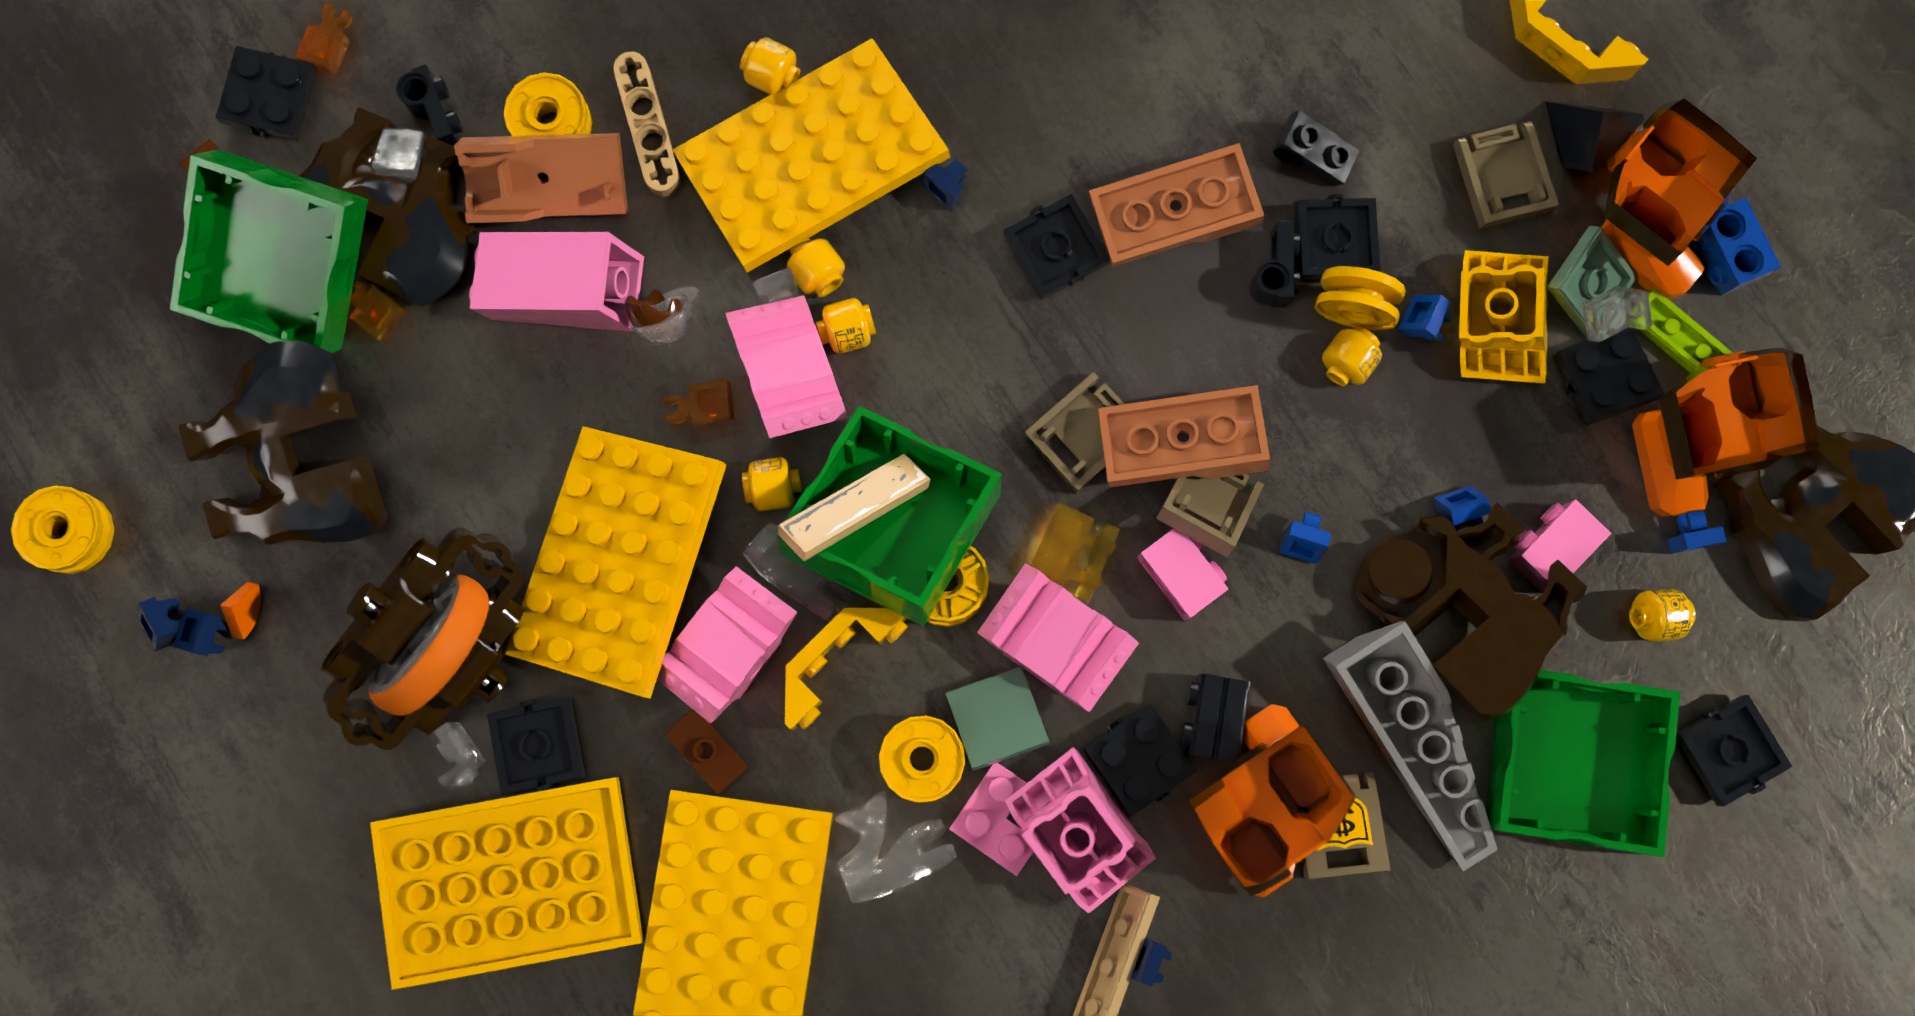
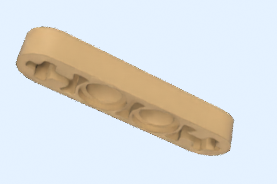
M633 51L625 52L615 60L613 68L642 174L649 190L654 195L669 197L679 189L681 175L672 150L673 147L648 63L641 54ZM635 65L641 87L633 88L631 79L627 74L628 66ZM640 98H646L653 102V107L648 114L637 115L632 112L633 103ZM650 133H656L663 137L662 145L654 151L645 150L642 147L644 137ZM661 160L666 174L670 175L667 177V184L660 185L659 181L655 180L658 178L657 168L654 163Z

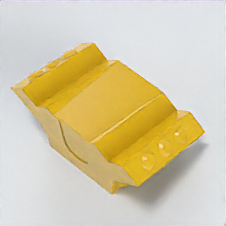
M1465 250L1463 271H1461L1459 323L1461 377L1546 384L1549 256Z

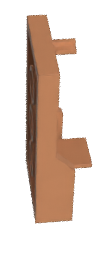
M620 133L461 137L454 145L455 155H458L459 166L462 167L465 175L466 223L525 222L544 216L626 214L628 210ZM541 172L546 173L549 180L547 182L541 181L538 174Z
M1240 143L1089 190V198L1112 268L1182 245L1208 242L1259 226L1264 218V213ZM1178 202L1181 205V209L1173 211L1170 208V204Z
M1258 385L1098 408L1109 488L1188 476L1214 479L1270 470V455ZM1180 434L1189 436V439L1185 442H1181L1177 438Z

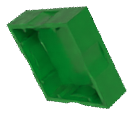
M219 149L191 155L183 208L184 236L176 259L170 310L220 327L236 328L249 332L270 344L277 341H302L317 345L331 352V354L341 350L368 199Z
M858 406L831 448L823 470L805 489L786 520L902 454H905L931 479L928 489L806 561H803L776 534L780 553L782 556L924 627L1001 495L1002 474L951 449L930 444L916 436L909 429Z
M1540 669L1536 681L1520 703L1509 713L1495 720L1485 809L1491 830L1642 855L1665 857L1670 806L1668 773L1672 755L1675 751L1680 692L1629 683H1597L1573 674Z

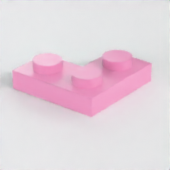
M999 763L991 765L949 830L1015 876H1018L1034 851L1021 835L1023 830L1006 819L1010 811L1005 800L1027 783Z

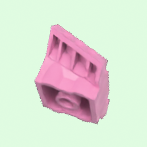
M804 295L725 313L769 438L848 418Z
M1026 563L977 632L987 642L1003 652V655L1020 667L1022 666L1023 669L1058 694H1062L1088 712L1091 711L1139 644L1128 632L1115 626L1105 616L1083 604L1064 587L1051 581L1041 571Z
M736 566L724 577L719 588L704 602L676 638L670 651L664 656L657 680L712 724L733 701L740 700L783 644L782 637L796 616L797 611Z
M1074 747L1005 800L1012 817L1023 830L1021 835L1065 895L1069 893L1077 905L1088 914L1156 859L1148 842L1138 834L1131 819L1119 808L1107 792L1101 779L1091 771L1085 758Z

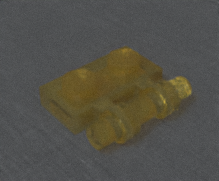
M1058 503L1031 566L1064 588L1068 579L1080 583L1074 597L1089 603L1094 590H1099L1103 578L1101 574L1108 557H1113L1118 547L1115 541L1120 529L1113 525L1105 524L1100 537L1092 535L1089 531L1095 518ZM1083 546L1094 551L1086 570L1074 566Z

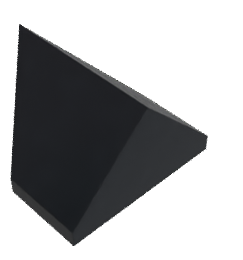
M1546 102L1565 167L1596 173L1645 121L1643 114Z

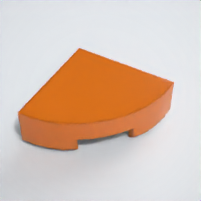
M246 582L220 605L233 638L244 640L256 624L261 607V592L257 583Z

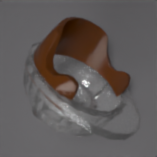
M685 286L665 294L655 289L644 302L638 301L633 296H628L624 301L632 331L636 332L643 340L652 344H672L674 341H678L690 329L692 322L691 308L700 300L701 292L697 286Z

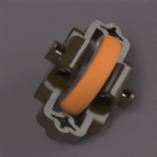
M455 528L446 535L438 547L421 538L409 549L380 588L368 582L355 594L346 610V614L355 620L327 654L321 666V671L334 678L323 694V702L329 716L339 723L344 738L349 743L356 746H365L372 743L380 749L391 750L404 740L412 728L426 736L431 735L454 706L462 710L472 696L487 704L500 693L508 675L496 665L504 656L501 645L516 627L524 612V607L512 599L524 583V574L511 560L509 549L496 536L489 533L475 535L466 528ZM473 544L484 551L494 552L504 566L493 559H484ZM463 550L466 551L469 562L480 574L486 577L501 575L494 586L485 590L477 581L461 574L448 576L454 567L456 558ZM368 678L370 699L380 709L393 714L386 724L380 721L374 706L368 700L353 698L347 701L350 694L359 689ZM366 717L369 726L361 723H356L353 726L350 718L361 721Z

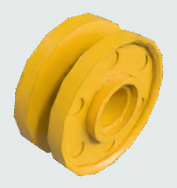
M540 73L528 76L517 83L506 98L504 118L506 127L512 136L591 134L592 118L583 95L573 82L561 75ZM557 113L556 118L552 122L547 124L540 123L545 114Z
M1336 266L1324 271L1320 284L1327 292L1320 293L1316 298L1314 307L1318 314L1335 323L1353 328L1358 326L1366 330H1387L1394 328L1398 324L1400 313L1393 305L1400 304L1404 300L1406 290L1404 284L1396 278L1379 271L1353 266Z
M57 485L39 489L24 499L14 514L11 527L14 547L25 561L41 569L65 574L86 571L99 563L110 549L115 531L112 515L102 501L75 488ZM67 522V532L60 538L59 530Z
M971 546L954 574L958 582L957 587L952 591H944L927 620L928 623L936 626L952 627L966 623L978 614L986 600L989 573L985 560L974 547Z
M927 715L909 717L894 725L885 736L879 753L880 772L888 787L901 798L917 803L936 801L950 793L960 781L965 766L964 746L956 731L943 720ZM918 747H927L934 755L932 766L926 770L916 769L911 763V753Z

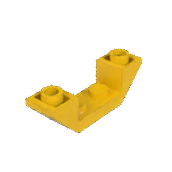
M1510 0L1515 39L1575 84L1629 80L1648 60L1646 56L1640 53L1636 45L1624 41L1619 36L1597 57L1585 43L1575 40L1560 29L1559 24L1555 20L1544 17L1538 12L1546 0Z
M844 608L786 665L785 725L793 731L798 726L805 730L820 716L821 712L817 707L822 701L801 678L805 674L810 678L817 674L828 662L824 656L835 645L840 650L856 635L857 632L853 627L857 623L880 645L886 639L892 644L908 628L904 623L907 618L888 608Z

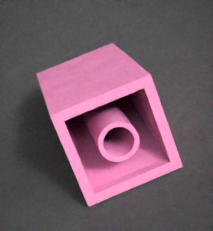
M480 232L478 247L475 250L474 280L469 292L471 310L491 320L635 332L636 327L629 320L624 300L628 296H633L639 301L644 256L611 233Z

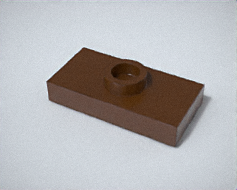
M693 709L664 734L717 795H720L750 768L718 730Z

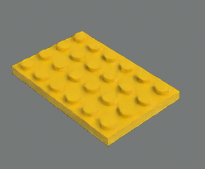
M873 38L792 82L788 89L782 88L778 93L767 96L672 149L677 161L746 273L921 175L929 167L940 164L950 158L948 147Z
M582 426L522 602L524 607L523 615L513 629L505 655L651 699L727 464L717 459Z
M619 777L370 822L392 990L644 942Z
M670 790L633 1016H803L833 818L832 812Z

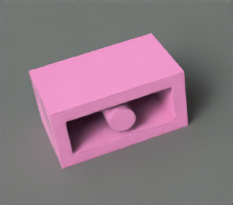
M1576 499L1563 505L1559 502L1555 503L1541 516L1540 519L1544 524L1535 533L1529 530L1525 533L1524 540L1518 545L1513 546L1518 551L1509 561L1542 593L1548 583L1550 566L1557 559L1574 573L1612 534Z
M1172 529L1141 552L1136 558L1178 614L1186 621L1228 590L1224 583L1227 577L1216 562L1211 561L1209 563L1199 551L1203 548L1200 542L1176 529Z

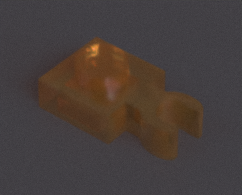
M328 1L322 8L323 20L321 25L309 22L295 57L299 61L314 64L317 69L336 75L350 43L349 38L342 31L351 24L352 14L347 7H344L342 14L338 18H332L336 8Z
M354 279L355 292L351 296L350 305L356 308L349 317L375 339L385 343L408 311L382 289L373 285L369 290L363 282Z
M726 378L688 385L689 397L681 398L677 395H669L662 399L663 403L668 406L678 404V411L674 415L664 416V419L672 424L682 423L690 416L692 424L697 427L735 420L731 383Z

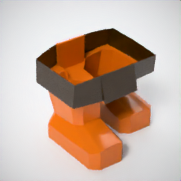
M1685 98L1663 104L1607 160L1608 170L1613 175L1606 202L1605 218L1607 220L1601 226L1602 230L1637 275L1635 281L1647 291L1654 287L1669 300H1676L1684 295L1704 271L1700 258L1688 245L1693 240L1698 241L1727 205L1737 183L1757 159L1723 127Z
M1770 348L1749 352L1741 351L1704 359L1696 371L1688 375L1659 400L1661 409L1639 413L1632 423L1649 508L1661 517L1675 516L1705 509L1708 501L1706 476L1715 475L1717 479L1760 470L1769 467L1784 456L1819 449L1813 399L1803 354L1784 348Z
M1271 704L1245 721L1242 740L1250 751L1219 771L1218 773L1221 777L1219 781L1189 800L1196 818L1241 886L1251 896L1260 897L1268 896L1293 879L1295 864L1329 842L1355 800L1354 792L1306 724L1299 726L1286 707ZM1297 806L1308 808L1309 813H1298Z

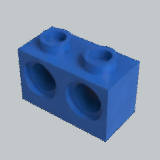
M1747 197L1726 205L1698 241H1692V245L1701 253L1708 267L1707 273L1710 281L1717 286L1721 295L1760 280L1781 268ZM1717 225L1725 230L1726 237L1718 231ZM1734 259L1742 264L1743 271L1736 267Z

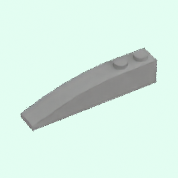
M1400 621L1357 636L1324 657V662L1378 748L1460 870L1464 872L1497 851V845L1483 801L1479 798L1474 782L1476 778L1462 744L1461 730L1455 722L1450 706L1452 702L1449 692L1406 622Z

